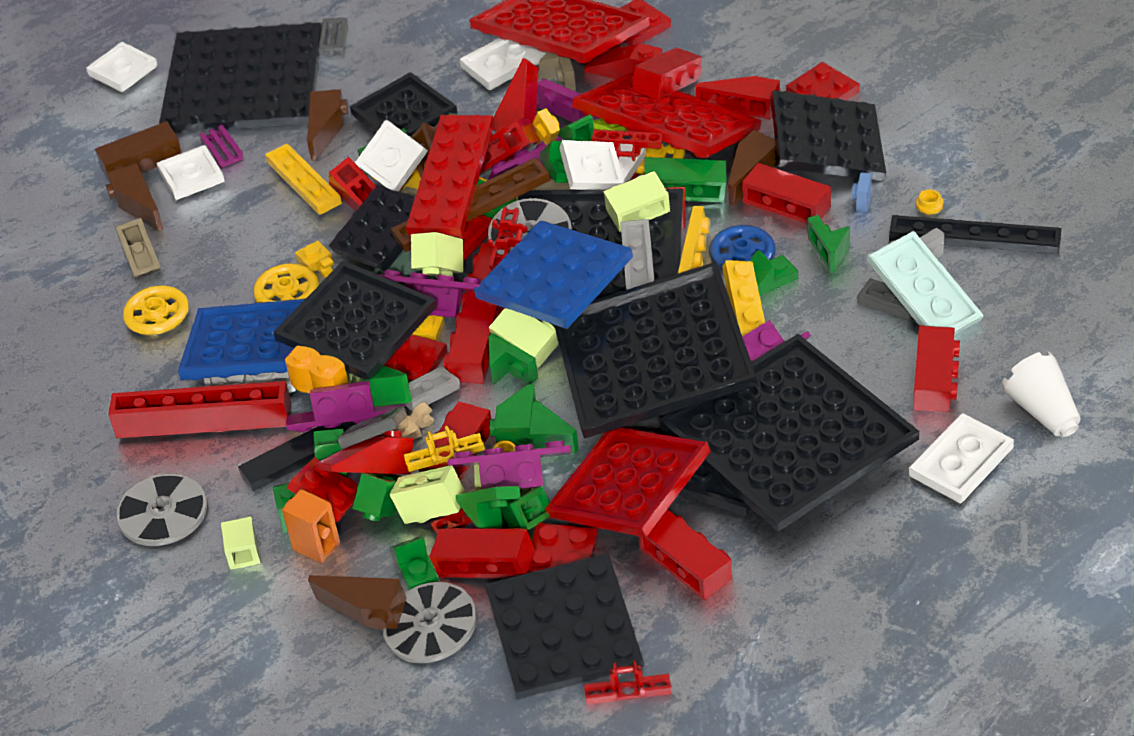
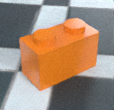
M302 489L292 499L287 501L282 512L292 549L322 564L340 544L331 503Z

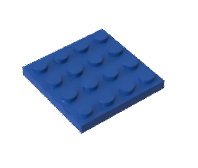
M540 220L522 241L482 280L481 285L474 289L477 299L568 329L633 258L632 249Z
M305 299L198 308L178 369L180 380L191 379L197 381L212 377L228 378L236 375L255 376L260 373L288 372L285 358L294 348L276 341L274 331Z

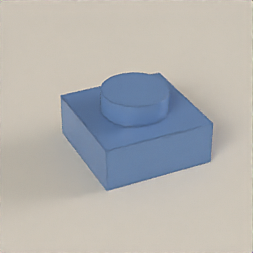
M860 173L858 183H853L852 200H856V211H868L871 198V173Z

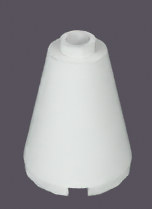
M1048 351V356H1043L1041 352L1035 353L1016 364L1011 369L1012 377L1009 380L1004 377L1001 387L1009 397L1055 436H1070L1079 428L1078 424L1081 418L1057 359Z

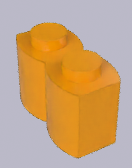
M296 346L285 358L291 385L298 391L310 393V389L349 384L345 365L338 358L320 355L316 350L306 346Z

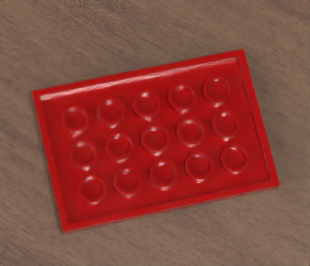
M504 0L470 18V28L481 31L483 34H492L503 40L518 42L519 45H528L537 48L539 51L557 54L558 57L574 59L578 63L590 62L591 59L606 53L608 49L623 43L624 40L639 34L640 31L650 26L649 16L593 0Z
M631 73L573 97L572 108L582 111V114L597 116L604 119L603 121L608 124L624 126L627 131L663 133V141L670 143L671 147L686 149L701 158H707L748 136L753 130L760 131L762 124L760 119L679 90L658 100L632 90L634 74Z

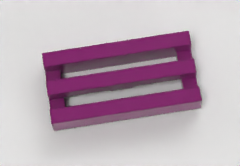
M223 125L218 126L219 131L215 132L214 129L208 130L209 135H205L204 132L199 134L201 142L207 147L220 169L244 159L243 152ZM221 137H222L223 140L226 142V144L229 146V148L231 149V151L234 153L235 156H233V155L231 154V152L228 150V148L225 146V144L223 143V141L220 139ZM211 141H215L217 146L220 148L222 153L227 158L226 160H223V158L215 149Z

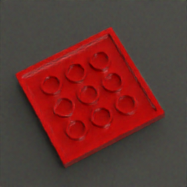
M626 428L605 432L545 510L550 515L549 518L646 538L711 450L707 442Z

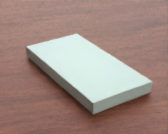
M914 231L868 255L867 262L919 326L955 328L956 335L982 320L983 314Z

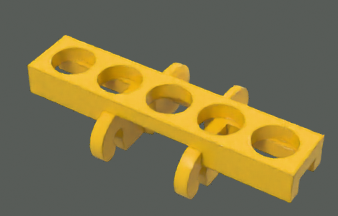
M445 426V431L431 435L430 431H427L428 437H425L427 448L404 454V459L408 471L412 472L446 462L447 459H454V453L471 451L474 454L484 451L485 447L480 433L457 439L455 432L453 433V430L449 431L448 426ZM447 437L450 445L435 449L434 441ZM443 451L450 452V454L446 457H441L439 455Z

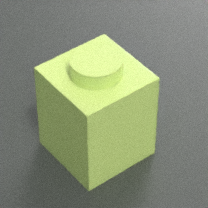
M252 517L221 522L224 551L230 570L261 564L258 540Z

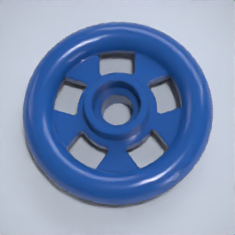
M736 225L720 231L712 239L709 246V255L712 262H717L718 267L722 269L725 260L750 261L758 250L769 260H772L775 255L776 246L771 235L765 230L751 225ZM737 236H740V237H741V238L735 239V240H733V241L730 240V238H733V237H737ZM754 237L760 240V242L755 244L751 239ZM720 248H728L729 253L721 254Z

